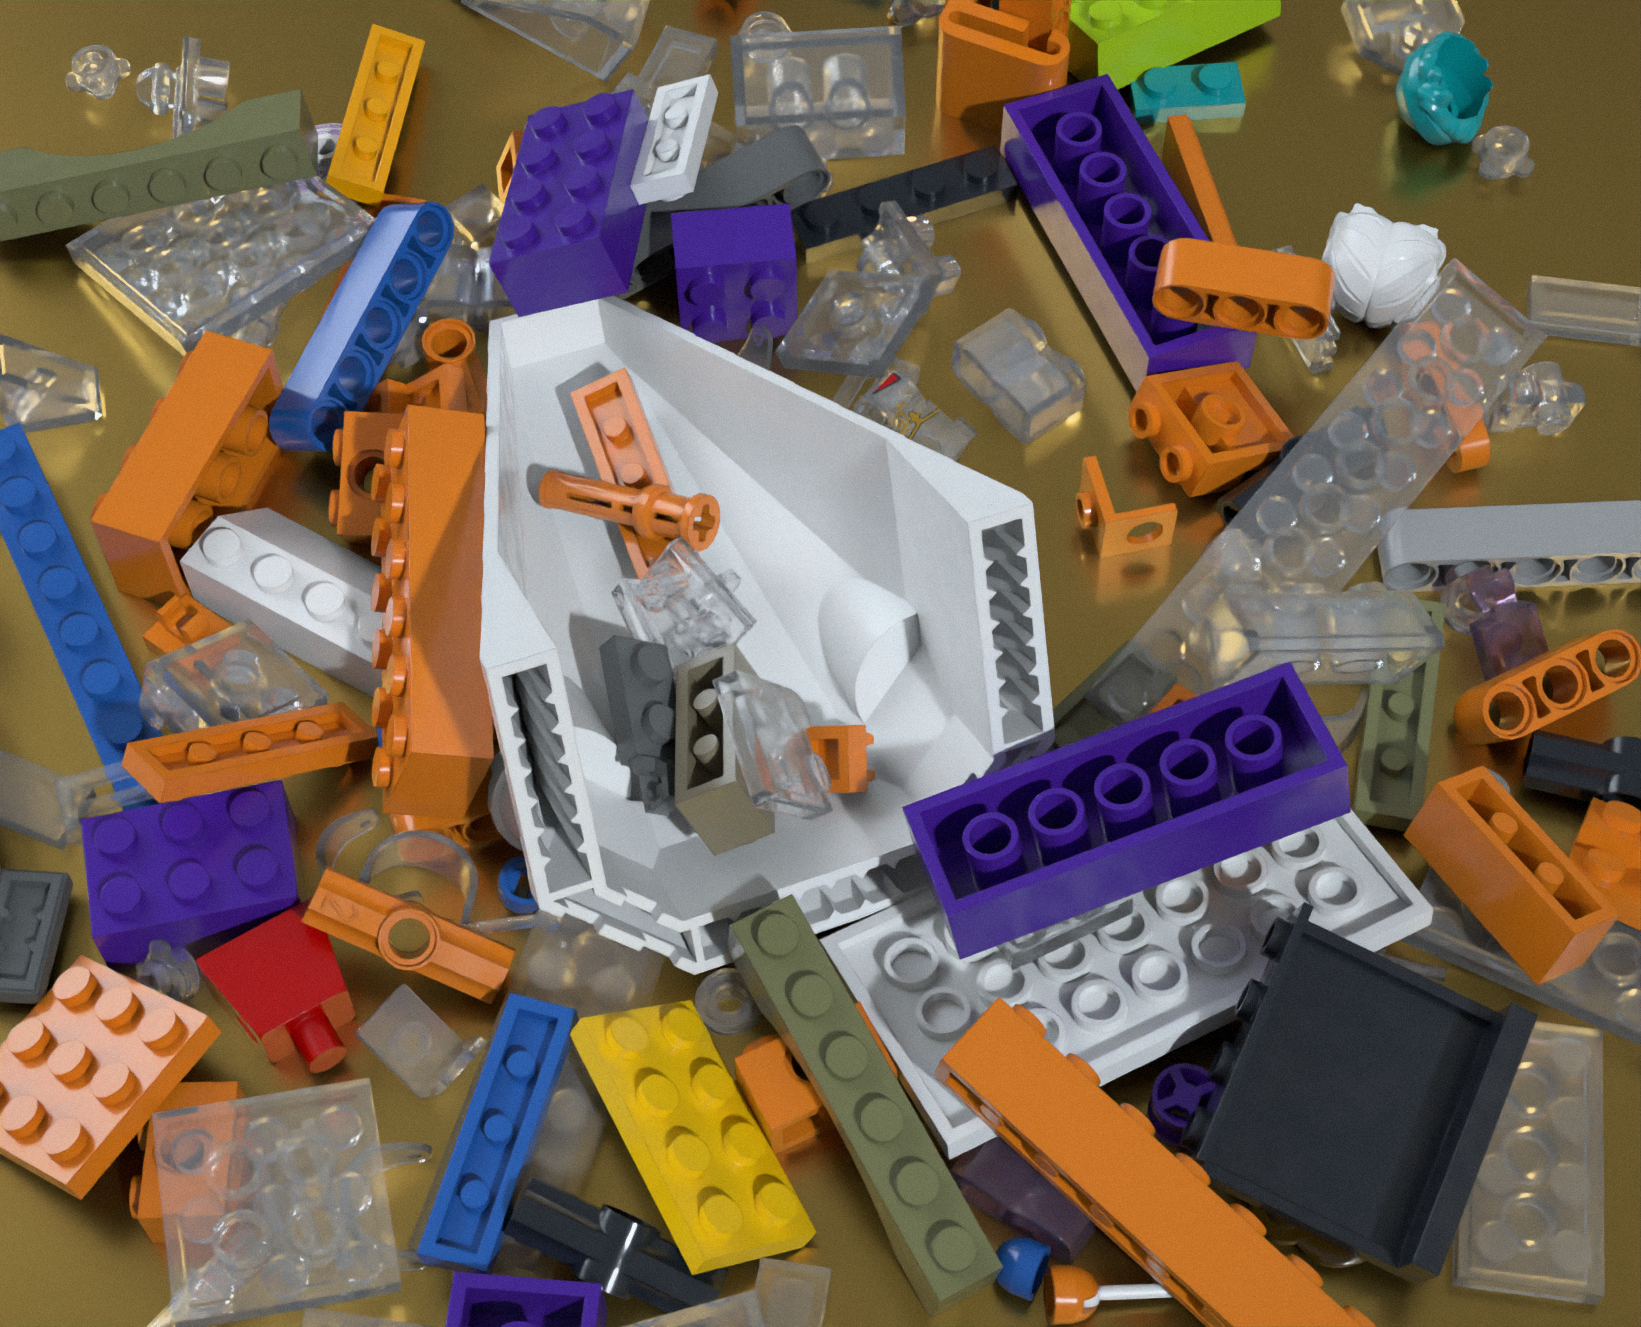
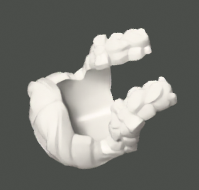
M1358 203L1354 204L1353 209L1349 213L1340 211L1335 216L1333 225L1330 228L1327 246L1322 256V261L1330 265L1335 272L1331 310L1353 323L1364 321V324L1369 328H1401L1408 326L1434 294L1437 274L1446 257V245L1438 239V229L1425 224L1393 223L1377 214L1373 208L1364 207Z

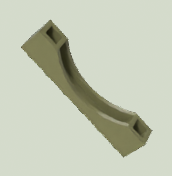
M298 89L246 100L225 115L192 132L163 143L133 151L101 156H63L21 147L0 152V242L317 176L318 133L302 90Z
M791 894L730 924L727 952L758 1008L786 1043L832 1118L868 1189L895 1256L929 1317L936 1316L992 1285L1002 1270L1003 1265L794 896Z

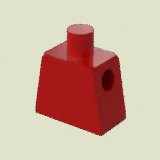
M309 898L195 959L212 996L268 1061L278 1062L299 1051L310 1072L319 1073L332 1068L346 1055L347 1049L338 1036L336 1029L352 1021L356 1016V1012L328 933L301 922L311 900Z

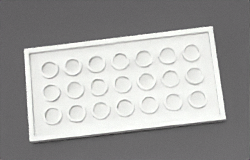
M1351 810L1350 813L961 960L931 889L820 939V944L854 1004L859 1001L861 1002L898 1070V1079L950 1160L998 1135L934 1077L933 1073L942 1057L998 997L1004 1000L1011 1008L1018 1004L1034 1014L1046 1029L1047 1034L1044 1038L1065 1057L1068 1053H1072L1088 1063L1098 1074L1101 1080L1098 1086L1100 1087L1237 1020L1238 1018L1234 1017L1233 1014L1246 984L1251 978L1260 982L1269 958L1260 955V949L1269 928L1277 916L1286 920L1305 902L1314 906L1308 921L1372 952H1376L1431 925L1433 907Z

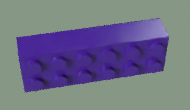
M1108 74L1003 105L1000 153L1136 392L1144 378L1150 375L1238 361L1243 369L1249 368L1257 335L1256 332L1172 319L1158 312L1153 306L1152 296L1163 246L1169 241L1179 238L1209 241L1110 76Z
M1291 662L902 807L915 852L960 960L1351 812L1348 765Z

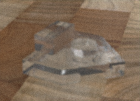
M1344 0L1341 7V12L1359 56L1399 76L1403 72L1404 63L1410 53L1418 49L1419 46L1432 41L1441 32L1459 34L1465 23L1457 0Z

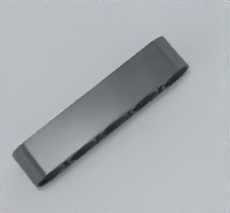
M796 125L780 128L700 170L693 192L670 202L658 200L647 203L628 293L614 296L624 300L675 272L670 213L790 204L791 211L818 196L830 182V173L804 129Z

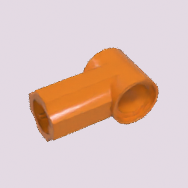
M454 318L440 319L429 325L422 336L426 373L445 363L464 369L467 412L484 414L486 440L487 379L477 353L475 333L462 320Z

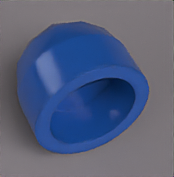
M517 856L507 861L502 867L497 881V893L502 904L508 910L515 913L529 914L538 910L539 907L530 888L525 899L514 895L520 875L528 876L525 857Z
M1028 1237L1013 1238L1002 1243L995 1252L1003 1265L996 1280L1009 1293L1031 1301L1043 1280L1045 1269L1050 1259L1051 1246Z

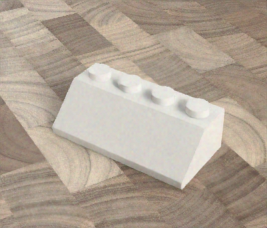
M269 508L218 516L180 560L193 599L212 612L373 698L376 688H382V670L372 668L373 639L376 630H382V613L373 612L371 606L373 582L376 573H381V566Z

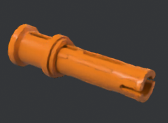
M549 470L543 476L539 486V500L544 508L559 509L590 516L595 519L634 526V529L642 538L658 541L664 537L681 540L686 548L703 551L707 549L714 541L720 524V508L714 496L703 493L693 495L692 498L674 494L670 487L657 483L640 490L602 480L570 475L559 470ZM700 516L702 519L700 522L695 521V517Z

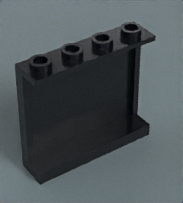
M1304 902L1286 920L1277 916L1269 928L1260 949V955L1269 958L1260 982L1251 978L1237 1002L1233 1016L1243 1021L1234 1043L1231 1044L1224 1041L1217 1051L1207 1074V1080L1216 1084L1206 1108L1199 1105L1194 1108L1184 1127L1179 1144L1189 1149L1187 1156L1196 1161L1206 1171L1211 1179V1185L1418 1285L1440 1275L1538 1014L1513 1002L1496 1012L1308 921L1314 906Z

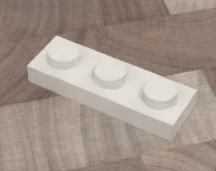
M710 74L657 88L630 184L639 205L658 200L664 202L674 201L694 191L718 97V91Z

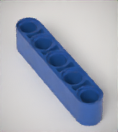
M436 202L391 204L384 207L378 214L272 409L269 418V429L272 439L279 447L286 451L333 452L335 430L344 428V412H363L451 246L454 237V224L450 213L444 206Z

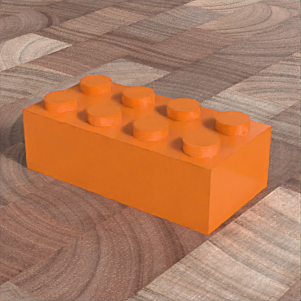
M206 330L195 349L187 352L183 357L178 377L166 397H161L155 403L149 425L138 443L131 445L127 449L122 460L121 471L109 491L98 497L92 510L90 522L120 592L161 605H165L174 595L181 599L185 594H188L193 598L180 560L218 516L244 511L280 448L272 439L269 429V418L272 409L283 390L272 349Z

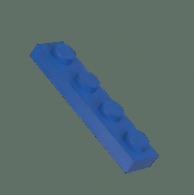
M513 993L509 994L416 1252L420 1263L454 1272L492 1274L505 1236L503 1233L516 1205L572 1042L569 1034L579 1021L576 1009Z

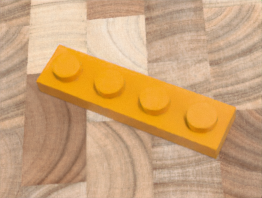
M372 23L328 171L324 191L379 208L425 45L424 40Z

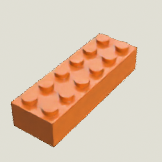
M408 404L399 428H390L388 430L384 450V464H376L373 471L371 499L373 502H381V518H376L374 522L371 552L372 556L381 557V573H376L374 578L371 606L373 612L382 613V630L377 629L374 635L372 668L382 670V688L377 687L374 693L372 725L375 728H382V747H377L374 753L372 784L373 787L383 788V813L463 819L494 760L493 716L487 685L484 681L479 659L482 622V551L486 477L484 472L485 419L484 414Z

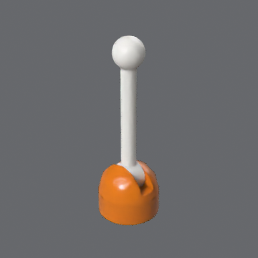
M1048 1265L1045 1269L1044 1301L1050 1325L1074 1324L1085 1321L1096 1311L1100 1300L1173 1298L1159 1283L1099 1286L1093 1275L1083 1267Z

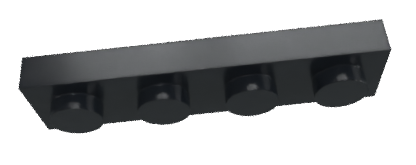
M992 145L806 202L790 211L794 241L805 263L810 264L1016 200L1018 184L996 145Z

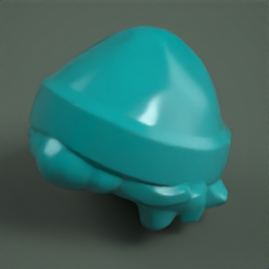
M1441 32L1432 41L1419 46L1418 49L1410 53L1404 63L1403 72L1397 81L1395 89L1400 117L1430 144L1446 145L1454 142L1466 144L1473 140L1481 128L1484 112L1489 102V92L1494 84L1489 77L1484 76V72L1489 67V61L1485 57L1480 56V50L1475 47L1473 41L1461 34Z

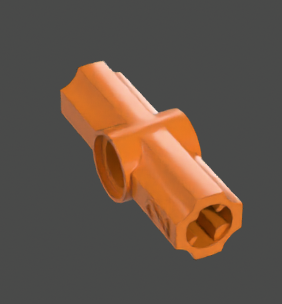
M326 866L301 922L383 957L395 968L407 971L413 970L489 1004H492L496 994L499 992L515 954V948L437 915L422 903L405 901ZM402 919H417L425 924L429 935L423 947L416 951L405 952L393 946L389 940V933L394 924Z

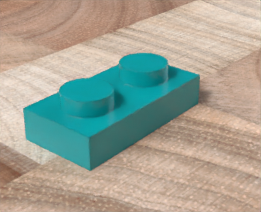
M1237 62L1157 67L1147 71L1143 78L1126 86L1131 113L1138 124L1167 122L1168 117L1187 114L1191 120L1244 116L1246 101Z

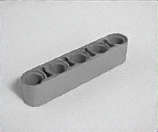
M1641 500L1405 509L1384 515L1374 525V535L1383 584L1388 589L1396 592L1641 583Z

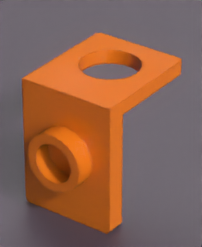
M1096 455L1083 458L1079 492L1076 493V510L1081 527L1083 529L1091 528L1100 558L1172 544L1178 514L1175 503L1115 514ZM1148 522L1160 524L1156 530L1147 535L1138 537L1128 535L1133 528L1140 524Z

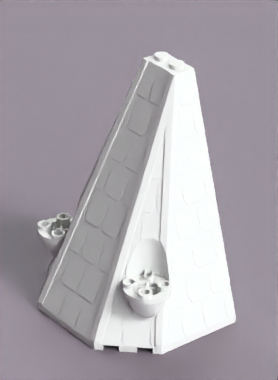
M616 296L522 317L514 314L490 321L486 390L482 622L479 659L484 681L487 685L500 752L495 755L491 763L492 777L488 785L487 806L497 831L512 846L523 851L531 893L539 909L559 918H562L565 913L593 924L599 935L639 952L643 946L668 956L675 967L696 975L733 962L727 952L730 924L791 894L794 896L813 932L817 934L881 912L931 889L915 852L902 807L1026 761L1031 755L1037 757L1045 754L1056 739L1033 502L1023 493L959 464L945 455L916 443L900 433L850 411L838 403L809 391L780 375L747 361ZM624 367L634 382L675 493L691 498L698 493L711 495L718 501L720 508V524L714 541L707 549L698 551L704 569L648 595L639 584L616 522L595 519L590 516L559 509L544 508L539 500L540 482L549 470H559L570 475L601 480L570 393ZM700 516L695 517V521L700 522L702 520ZM613 635L667 645L675 689L677 666L732 643L737 645L772 694L775 833L760 838L753 843L742 845L714 856L677 808L667 816L645 813L638 774H634L630 766L620 764L599 650L602 644ZM866 725V732L874 736V744L866 745L867 770H875V779L868 782V791L852 793H801L799 727Z

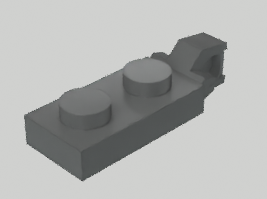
M613 635L599 647L620 764L630 766L633 773L638 774L645 813L667 816L677 808L674 805L676 689L667 645Z

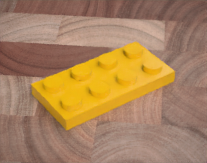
M691 1000L584 1017L578 1021L569 1035L692 1275L803 1248L817 1232Z

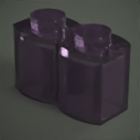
M1000 1136L964 1152L950 1170V1174L967 1203L998 1224L1010 1228L1020 1238H1032L1051 1246L1050 1258L1063 1265L1073 1264L1098 1228Z

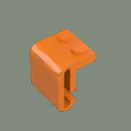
M946 0L945 8L939 16L935 99L938 109L946 115L1001 133L1003 105L1066 86L1070 53L1068 38L1062 32L1054 29L1047 41V52L1044 53L1028 47L1029 20L992 9V0Z

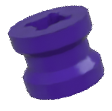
M1189 1063L1171 1065L1161 1071L1153 1083L1146 1117L1156 1130L1154 1134L1156 1139L1170 1148L1188 1149L1179 1144L1188 1119L1176 1113L1172 1114L1170 1111L1177 1109L1180 1112L1187 1113L1188 1117H1190L1197 1105L1204 1108L1207 1107L1216 1084L1207 1080L1208 1071L1204 1068Z

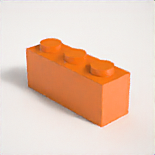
M1483 765L1437 782L1404 833V837L1426 860L1428 865L1435 870L1537 986L1582 966L1621 915Z

